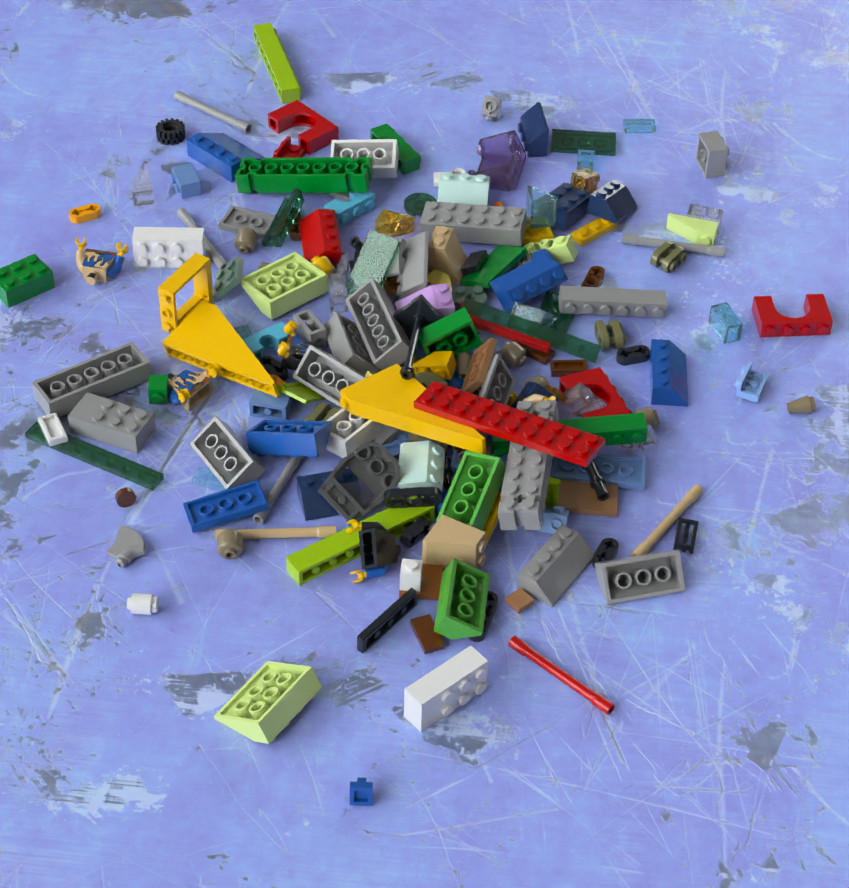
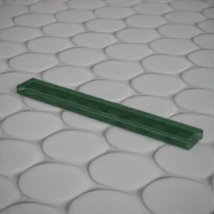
M466 297L462 308L465 307L468 314L549 342L551 344L550 348L592 363H596L602 347Z
M37 421L25 432V437L150 490H154L164 479V474L68 434L67 442L49 446Z

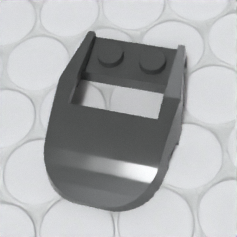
M369 442L355 449L347 457L345 456L317 492L324 497L346 522L351 519L357 520L384 500L383 494L386 490L394 488L400 478V466L395 457L384 446ZM347 467L374 495L363 507L335 479Z

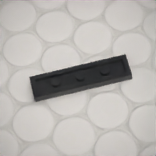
M411 587L357 636L358 651L365 653L417 605V591Z

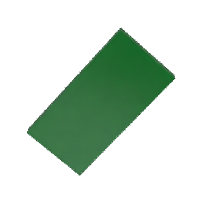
M499 245L487 256L478 272L469 273L460 280L462 286L474 287L478 285L482 288H490L489 282L507 273L528 253L527 248Z

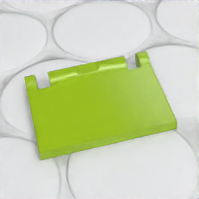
M301 382L277 386L279 393L282 392L304 404L327 400Z

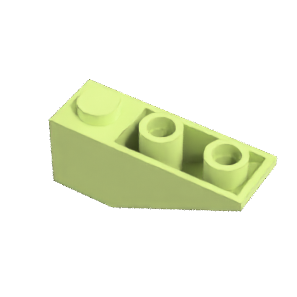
M571 235L559 236L549 240L544 239L536 243L530 242L524 246L527 248V254L531 258L533 252L546 249L553 257V260L559 264L574 262L578 253Z

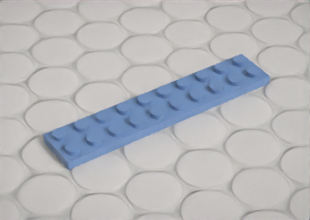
M491 447L492 452L489 456L499 457L503 462L507 463L508 454L493 455ZM453 449L450 465L453 472H457L459 456L462 453L464 454L465 451L457 453ZM600 453L596 455L594 460L606 484L618 485V488L644 490L646 458ZM553 456L550 477L560 480L590 482L585 467Z

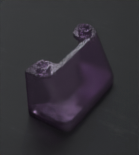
M512 130L480 139L476 148L478 155L482 158L478 171L469 170L467 174L489 176V189L507 192L516 190L526 162V153L516 131Z

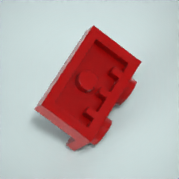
M287 136L281 142L278 149L274 151L273 158H303L306 154V148L291 144V137Z

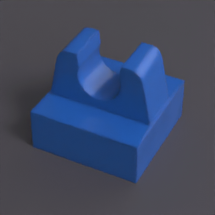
M357 777V782L350 781V805L372 806L373 782H366L367 778Z

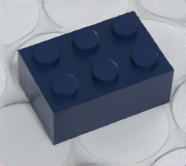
M564 182L538 201L535 217L541 218L542 222L546 220L549 225L564 231L587 214L591 193Z

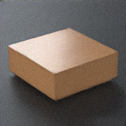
M522 588L505 597V603L518 614L534 605L535 600Z

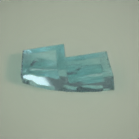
M578 149L576 172L585 169L583 173H593L594 151Z

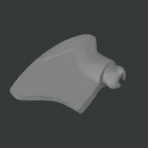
M121 526L114 544L106 553L116 559L118 567L124 568L136 557L145 555L146 549L142 537L136 531L129 527Z

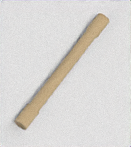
M695 484L654 531L631 553V557L647 554L684 511L703 493V488Z
M336 525L234 530L241 533L243 539L326 538L336 533ZM215 529L216 541L218 535L227 529Z

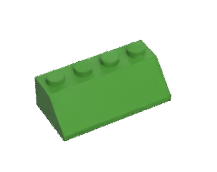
M465 451L436 521L442 515H445L483 531L504 480L506 465L501 458Z
M453 558L442 573L434 632L452 640L482 635L490 574Z

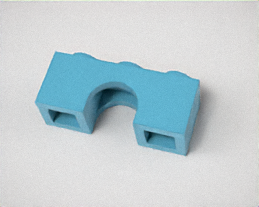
M351 190L349 192V202H341L336 198L325 204L324 209L335 210L337 225L340 227L375 208V194L370 190L367 193H354V190Z
M278 322L243 339V341L259 361L261 357H264V349L273 348L278 351V345L282 341L287 343L288 337L291 334H286L284 332L286 325L283 322Z

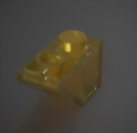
M383 209L375 220V234L397 237L413 233L415 217Z

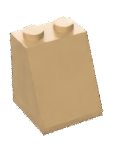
M436 226L428 243L427 275L434 269H437L449 275L451 284L460 285V280L465 275L462 274L461 268L467 257L454 229Z
M442 515L423 539V564L443 565L444 571L453 558H456L477 569L479 566L482 567L486 560V555H484L487 545L485 541L486 532Z

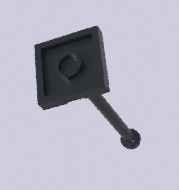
M422 294L393 315L411 335L406 363L400 370V375L405 380L411 379L415 373L412 366L419 341L420 329L443 318Z

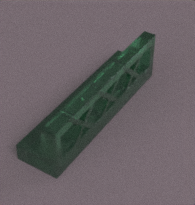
M294 188L290 197L285 196L262 241L264 247H282L305 201L300 188Z

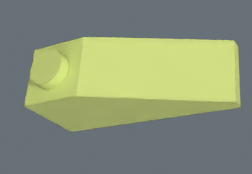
M668 213L666 229L694 244L714 246L719 222Z

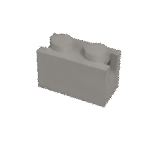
M310 309L293 314V321L297 325L294 331L298 332L304 341L316 344L317 348H320V345L323 347L327 346V329Z

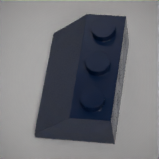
M537 102L521 116L520 123H518V133H520L523 150L527 152L528 158L547 156L549 128L541 102Z
M611 180L590 194L587 213L617 224L635 211L637 204L626 185L621 184L618 180Z
M346 468L335 479L363 507L359 480L349 468ZM332 471L297 477V494L305 521L340 515L317 492Z

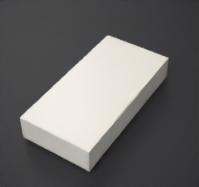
M57 413L38 417V422L49 446L68 441V436Z

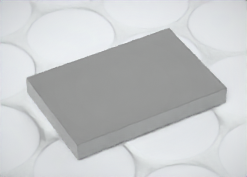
M232 205L218 224L219 230L237 234L240 229L248 227L257 233L258 239L266 240L279 220L278 216Z

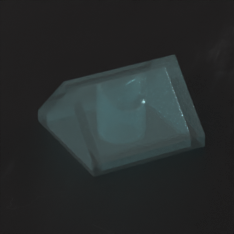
M529 185L527 187L526 212L530 228L554 227L556 225L558 197Z
M515 302L507 328L538 338L557 319V316Z

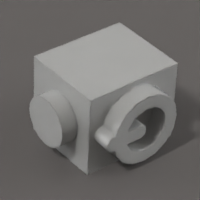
M484 97L481 115L485 120H499L502 100L496 97Z

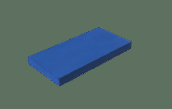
M259 480L183 503L193 533L270 509Z

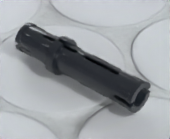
M593 459L585 469L590 478V486L595 490L597 499L605 501L609 498V492L605 486L606 481L601 476Z

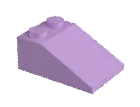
M448 283L430 285L395 302L396 311H398L422 294L443 318L455 312V305Z

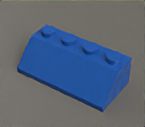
M543 254L490 281L489 284L503 309L508 313L560 286L568 280V277L559 263Z
M651 339L649 356L651 404L688 407L686 354L670 340Z
M263 420L246 432L248 449L252 454H257L259 457L274 455V457L291 455L292 458L301 456L317 458L327 448L332 421Z

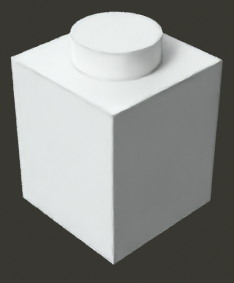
M402 558L400 590L408 591L412 587L417 592H420L423 560Z

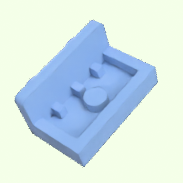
M749 361L747 366H743L741 370V378L738 377L736 380V396L758 402L767 384L769 374L752 370L753 362Z
M562 506L545 507L544 512H542L543 522L541 530L532 531L554 534L561 525H567L569 510H565Z

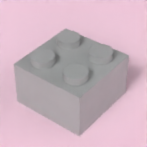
M718 131L699 133L695 160L705 178L724 176L725 169H727L729 147L726 146L723 137L720 136Z

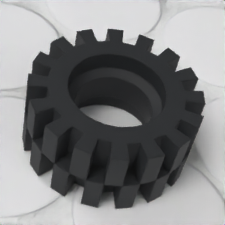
M167 118L165 121L161 120V123L158 122L156 125L158 141L161 144L165 143V145L169 143L177 145L179 142H183L186 137L183 121H179V119L174 120V118L168 120Z

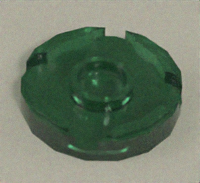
M410 194L404 200V210L411 216L416 217V215H420L422 217L426 201H437L430 194Z

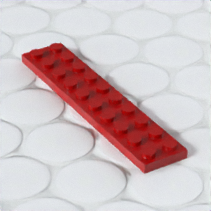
M435 381L414 401V408L583 467H587L605 446V438Z

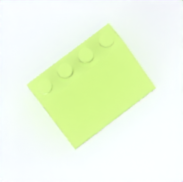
M296 252L242 277L240 282L259 310L271 320L328 292L327 274Z
M267 661L214 715V718L252 741L270 744L289 725L290 721L302 711L303 707L315 697L316 693L322 688V685L310 666Z

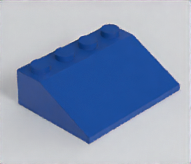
M197 133L186 140L189 157L230 182L236 181L235 175L237 170L240 169V163L243 158H256V160L265 158L224 133Z

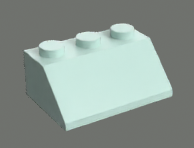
M440 173L437 202L488 205L490 177L482 174L475 176L467 173Z
M430 440L402 443L399 454L400 478L397 482V487H437L442 491L445 448Z

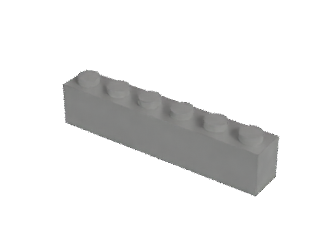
M560 286L558 297L560 313L665 318L668 307L666 291Z

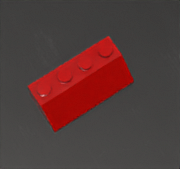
M317 209L299 221L303 258L310 262L317 255L320 257L326 256L334 268H339L342 248L335 210Z

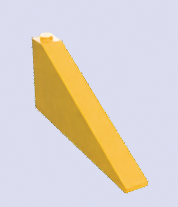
M202 301L162 342L169 357L203 370H208L207 368L211 364L217 363L221 369L217 375L276 398L280 396L274 380L213 303Z
M398 364L392 365L340 390V404L343 409L348 410L352 415L468 451L486 454L485 438L474 428L414 408V401L426 388L413 377L409 380L403 379L400 375L402 367Z

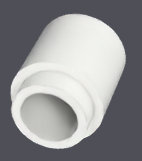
M132 593V596L127 599V610H131V614L152 615V613H157L158 596Z

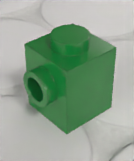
M168 374L149 375V404L168 403Z

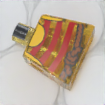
M584 168L572 172L570 184L592 194L597 190L600 176L598 173Z

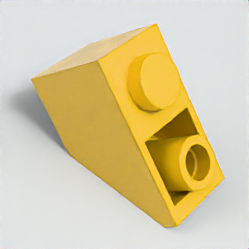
M435 351L414 363L412 367L414 368L415 375L420 372H431L439 375L443 380H451L457 363L453 351Z

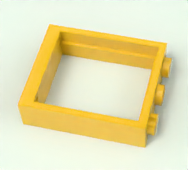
M195 253L158 287L162 330L172 333L202 301L211 303L214 300L210 258ZM193 278L195 294L176 310L175 294Z

